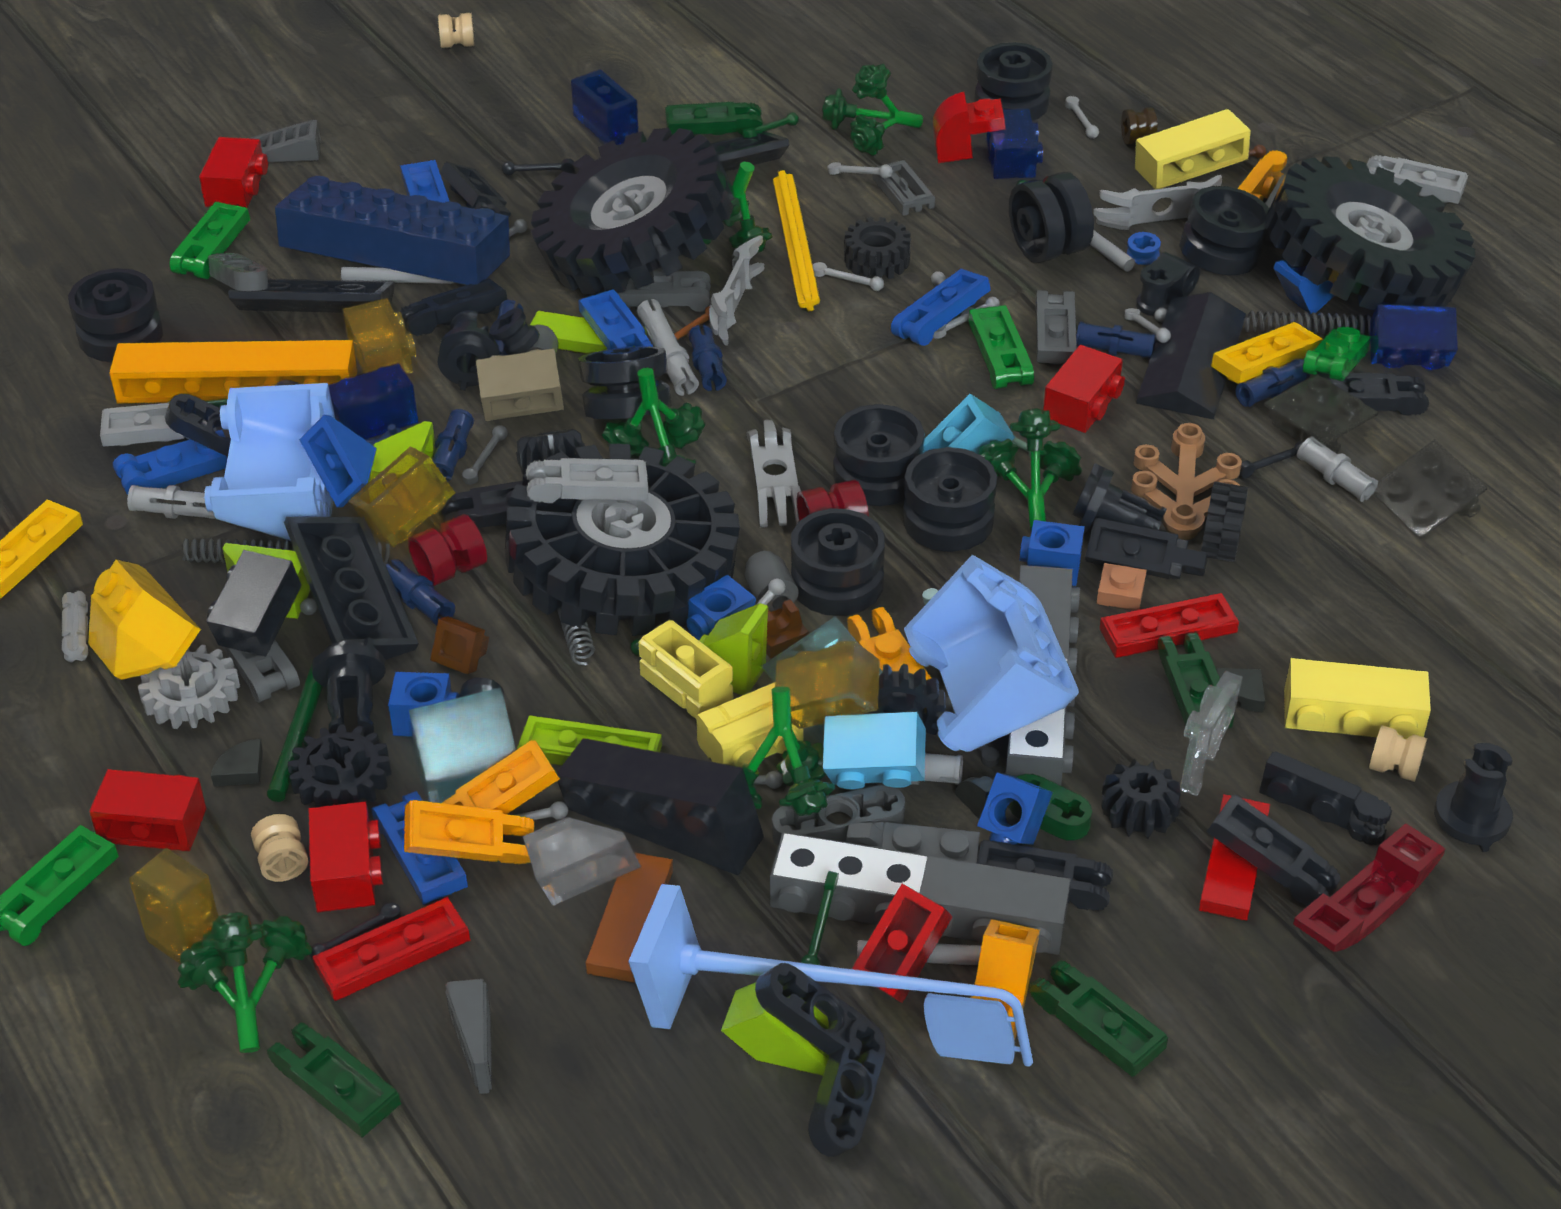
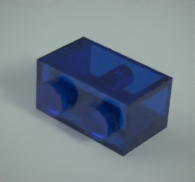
M601 69L571 80L573 116L604 143L607 144L614 140L616 145L625 142L626 135L639 132L637 100Z
M1029 109L1003 110L1006 130L986 132V144L993 178H1036L1037 163L1043 162V144L1038 142V123H1032Z
M1377 305L1370 320L1371 364H1383V366L1388 368L1422 365L1423 368L1430 370L1449 366L1458 351L1456 307Z
M399 363L381 367L375 371L353 378H345L328 385L335 419L364 440L386 433L390 424H394L396 428H403L418 423L414 385Z

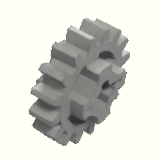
M200 645L196 652H190L188 648L176 667L165 670L160 667L148 674L140 675L142 684L138 685V690L147 716L154 714L158 724L171 719L174 729H178L183 721H189L191 728H197L198 720L205 718L210 723L215 722L213 713L216 711L228 713L230 711L228 701L238 700L237 688L240 687V682L232 658L223 659L222 650L220 649L207 654L206 645Z

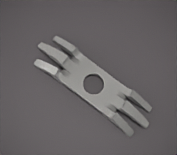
M1217 175L1206 182L1187 181L1186 186L1140 192L1136 188L1124 193L1100 190L1099 196L1102 200L1122 207L1095 208L1093 215L1097 217V224L1122 230H1128L1131 225L1188 218L1194 195L1202 188L1220 186L1222 184V176ZM1161 198L1171 199V204L1166 210L1162 212L1152 210L1153 204Z
M757 236L734 250L733 255L735 257L732 259L733 270L723 290L712 295V305H710L709 309L710 327L714 335H719L724 345L729 344L727 330L736 323L734 312L745 289H752L751 279L764 270V263L749 265L750 259L757 254L759 246L763 243V236Z
M771 419L764 420L765 446H759L758 431L756 429L746 432L750 444L751 458L753 459L760 528L767 527V497H773L779 526L787 525L786 496H791L796 524H798L796 498L797 493L801 490L797 481L791 430L782 427L783 445H778L777 431ZM770 464H779L784 466L786 471L780 475H769L763 469Z

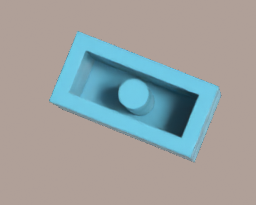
M917 712L825 716L823 770L834 785L837 784L838 787L843 789H860L865 786V783H883L888 787L902 788L911 785V781H925L926 728Z

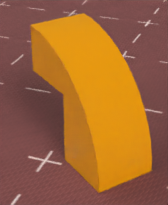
M991 919L983 934L975 985L1004 989L1019 999L1024 1008L1040 930ZM971 996V998L1000 1001L1007 1010L1008 1016L1014 1017L1011 1006L1000 999ZM1011 1022L1015 1041L1017 1035L1015 1022Z

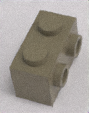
M554 348L546 350L537 349L506 356L495 355L486 359L476 360L485 421L564 410Z

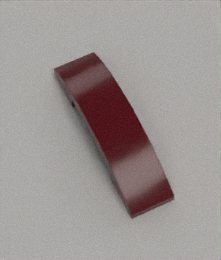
M1405 823L1379 845L1375 859L1331 897L1324 893L1294 918L1293 925L1333 952L1344 950L1356 944L1384 923L1413 894L1444 856L1446 848Z

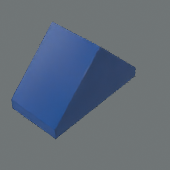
M1286 260L1277 261L1273 269L1287 297L1308 314L1318 312L1335 296L1329 293L1334 283L1327 280L1317 286L1303 276L1307 266L1292 267Z
M323 415L299 439L337 508L344 507L368 483L377 448L330 415Z

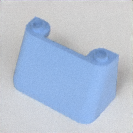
M328 383L229 388L227 405H221L220 408L222 429L229 430L231 438L224 477H214L212 485L205 487L206 509L208 512L213 511L217 520L291 541L284 525L286 517H331L333 500L299 441L323 415H330L335 419Z
M974 555L970 556L904 628L907 640L911 646L909 648L911 656L925 667L931 665L940 670L955 714L944 712L937 719L938 736L953 751H973L1065 708L1079 693L1040 600L1023 584Z

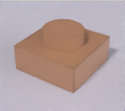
M1104 563L1098 589L1097 604L1140 610L1147 570Z

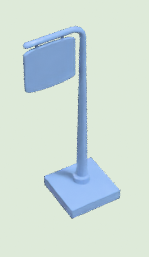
M661 884L628 961L651 1027L671 1028L691 976L696 975L699 970L760 976L780 963H789L817 982L1000 999L1011 1006L1014 1017L1008 1016L1007 1010L1000 1001L928 993L924 1001V1015L934 1049L937 1054L943 1057L1009 1065L1013 1063L1016 1051L1021 1052L1022 1061L1025 1066L1029 1067L1033 1064L1023 1007L1019 999L1012 993L1004 989L704 951L699 946L681 887L677 885ZM1011 1022H1015L1020 1047L1015 1046Z

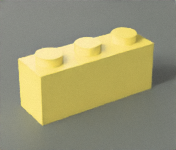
M1229 109L1136 139L1135 169L1154 189H1162L1248 160L1250 129Z
M1295 658L1290 660L1284 689L1285 728L1377 737L1380 727L1383 725L1396 729L1397 733L1403 736L1404 739L1413 734L1424 737L1431 712L1428 672Z

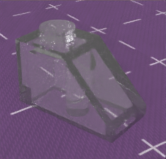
M569 817L545 825L541 829L523 836L536 880L552 906L641 867L639 859L623 832Z

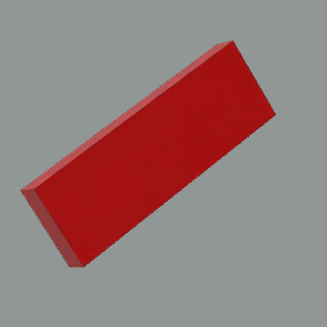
M1219 593L1102 617L1099 629L1114 657L1119 658L1157 650L1158 640L1162 636H1170L1176 646L1184 644L1185 635L1188 633H1198L1200 640L1237 633L1239 621L1223 594Z
M1223 794L1220 812L1231 798L1230 795ZM1242 798L1268 816L1270 804ZM1214 838L1199 911L1247 921L1258 868L1216 838Z
M446 897L312 956L316 971L335 1002L470 941V935L464 921L449 898Z

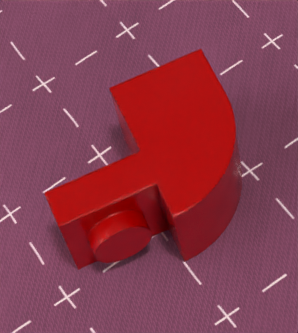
M960 92L950 96L940 104L933 117V133L938 163L973 158L972 134L1006 130L1001 99H980L973 103H967L965 92Z

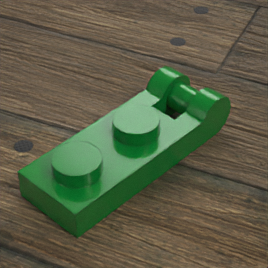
M215 202L171 255L170 270L173 273L182 275L191 272L194 273L195 277L209 279L211 276L209 274L208 256L224 253L250 221L248 208Z
M1007 306L969 310L968 322L990 372L992 387L994 389L1006 388L1007 383L1019 382L1020 385L1033 384V366Z
M1351 327L1333 329L1314 350L1307 351L1303 363V373L1316 375L1318 372L1330 374V379L1343 381L1369 351L1371 336L1361 335L1359 330Z
M79 825L0 895V931H9V937L22 946L32 944L38 938L42 926L119 857L115 844ZM25 905L28 907L21 914L17 913Z

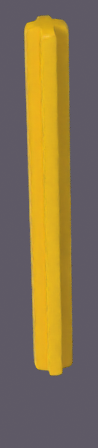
M781 170L778 172L779 176L773 178V184L797 302L800 308H807V311H813L814 306L820 303V297L793 175L786 174L785 170Z

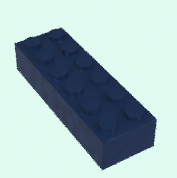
M325 176L310 177L275 206L278 243L280 247L464 285L478 284L482 280L487 279L510 256L509 216L494 213L493 210L488 208L462 207L457 202L442 203L428 200L422 195L406 196L396 194L391 189L376 190L362 187L361 184L355 182L340 183L330 181Z

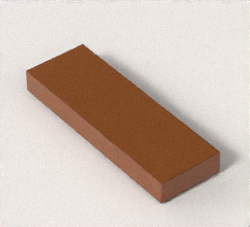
M626 851L586 961L587 974L635 983L628 961L661 884H669L673 873V859Z

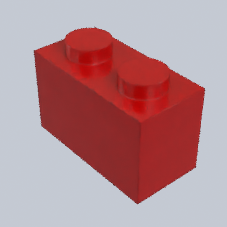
M218 137L199 176L205 207H211L215 202L248 208L253 195L258 193L262 175H266L268 171V157L262 153L260 139Z
M1080 344L1046 385L1043 410L1050 411L1051 420L1086 433L1095 420L1100 421L1103 418L1109 402L1113 398L1117 399L1122 393L1125 384V377L1121 376L1123 359Z
M107 769L89 812L96 834L113 844L190 851L207 808L198 777Z
M366 801L309 808L310 880L317 912L376 905L375 885H383L381 857L373 856V849L381 848L379 821L369 819Z
M902 883L852 969L918 977L953 916L944 907ZM876 987L901 1003L904 1002L910 991Z

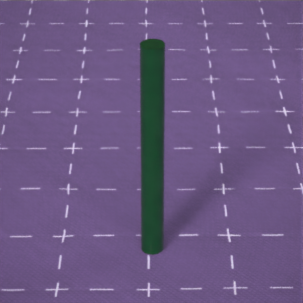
M312 664L267 791V797L272 801L281 802L285 799L290 785L288 762L294 760L292 750L294 747L302 748L304 737L307 735L323 688L313 678Z

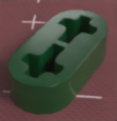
M1023 774L1016 777L1053 792L1039 829L1069 841L1081 839L1088 834L1092 818V806L1088 800L1035 774ZM1017 801L1011 802L1008 805L1009 810L1020 819L1022 816L1020 804Z

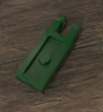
M747 102L667 105L665 107L667 128H670L672 135L681 128L691 130L694 135H723L725 133L739 132L743 136L742 130L763 125L761 108L758 104L756 105L751 102L749 104Z
M1188 633L1185 635L1184 649L1186 654L1181 655L1178 654L1173 639L1170 636L1160 637L1158 640V651L1161 663L1188 733L1232 728L1234 712L1209 651L1205 652L1198 633Z
M1060 960L1050 969L1052 980L1065 993L1053 984L1051 985L1045 978H1037L1030 984L1029 992L1038 1005H1041L1047 1013L1056 1014L1058 1019L1131 1077L1138 1074L1167 1048V1034L1092 976L1086 977L1075 967H1071L1070 963L1068 964L1066 961Z
M300 1022L291 1030L295 1042L307 1052L301 1059L280 1042H276L267 1049L268 1058H270L279 1071L281 1070L285 1076L292 1079L296 1085L362 1138L401 1105L400 1096L396 1089L329 1036L324 1038L305 1023Z

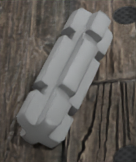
M78 590L75 593L67 592L62 597V608H64L62 611V636L64 637L62 639V651L64 659L71 663L75 660L83 661L88 656V645L86 644L88 641V616H86L88 613V602L86 601V595Z

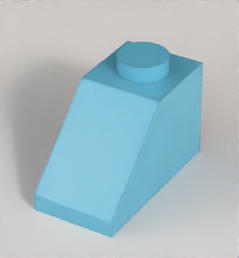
M969 394L924 439L923 453L931 449L952 447L967 449L979 454L980 447L989 444L990 441L998 440L1003 442L1006 439L1012 441L1015 436L998 411L972 394Z

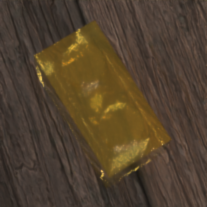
M387 298L343 309L347 340H353L355 357L368 384L413 373L411 357L416 356L414 339L411 333L405 334L403 317L400 311H393Z
M410 446L354 495L349 502L360 517H365L374 536L385 543L389 542L390 546L394 548L397 544L408 540L414 534L415 528L429 516L442 510L446 501L455 494V491L430 456Z
M840 641L833 647L818 651H802L794 657L777 661L775 687L790 688L792 724L802 729L825 723V716L859 715L878 710L880 660L856 641Z
M165 848L131 876L129 881L147 942L181 964V953L190 949L193 943L203 940V934L211 931L212 922L218 917V912L208 875L168 848Z

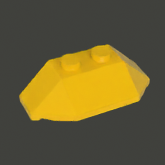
M115 560L110 569L102 572L95 583V591L91 595L88 644L111 673L123 680L148 674L160 667L164 670L176 667L201 629L152 575L138 564Z

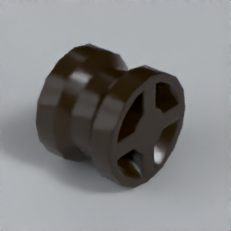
M1144 108L1142 112H1135L1132 109H1125L1123 111L1121 129L1126 145L1134 144L1136 139L1157 133V117L1154 108Z

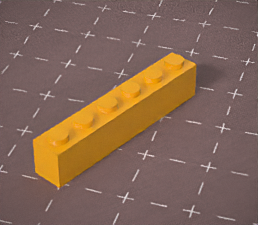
M353 340L118 343L109 373L117 403H167L178 394H190L204 401L228 399L229 388L275 386L282 380H292L299 384L328 383L331 400H353L357 365Z

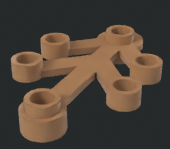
M1194 423L1181 424L1173 433L1171 450L1179 457L1178 475L1159 461V450L1152 445L1138 446L1135 449L1134 465L1142 471L1136 472L1133 475L1132 493L1145 498L1157 508L1161 509L1162 506L1167 508L1162 518L1165 530L1168 533L1178 534L1179 539L1189 540L1197 536L1204 526L1205 517L1208 515L1211 496L1193 504V497L1213 487L1214 481L1239 485L1231 479H1235L1240 475L1242 460L1238 455L1223 453L1218 456L1216 467L1195 477L1196 458L1203 454L1205 435L1202 429ZM1157 480L1176 494V502L1156 488Z

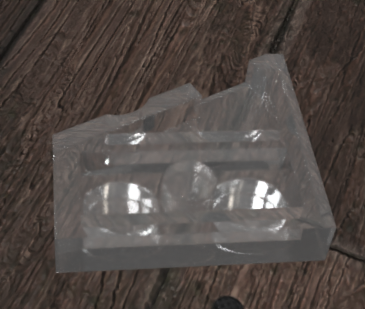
M1225 671L1215 687L1208 685L1200 704V712L1194 710L1191 712L1184 729V737L1190 740L1180 784L1182 791L1195 796L1198 795L1202 787L1206 760H1214L1222 738L1235 713L1242 676Z

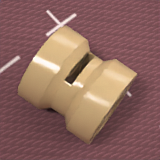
M462 13L459 17H451L448 14L438 15L441 48H451L454 44H462L464 47L474 46L472 13Z
M1381 725L1369 769L1382 773L1387 770L1393 771L1397 769L1401 778L1415 782L1427 738L1413 734L1404 739L1403 736L1397 733L1396 729Z
M274 814L261 819L255 824L251 831V838L254 849L259 854L258 862L262 875L274 882H283L299 876L307 867L308 857L304 845L300 842L301 834L297 821L285 814Z

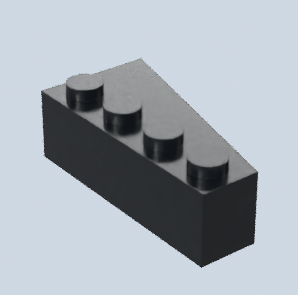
M583 738L557 772L560 778L557 782L568 810L737 876L764 838L742 767Z

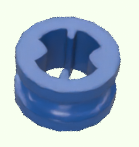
M1135 233L1128 238L1127 254L1135 260L1136 264L1149 265L1160 256L1161 241L1152 233Z

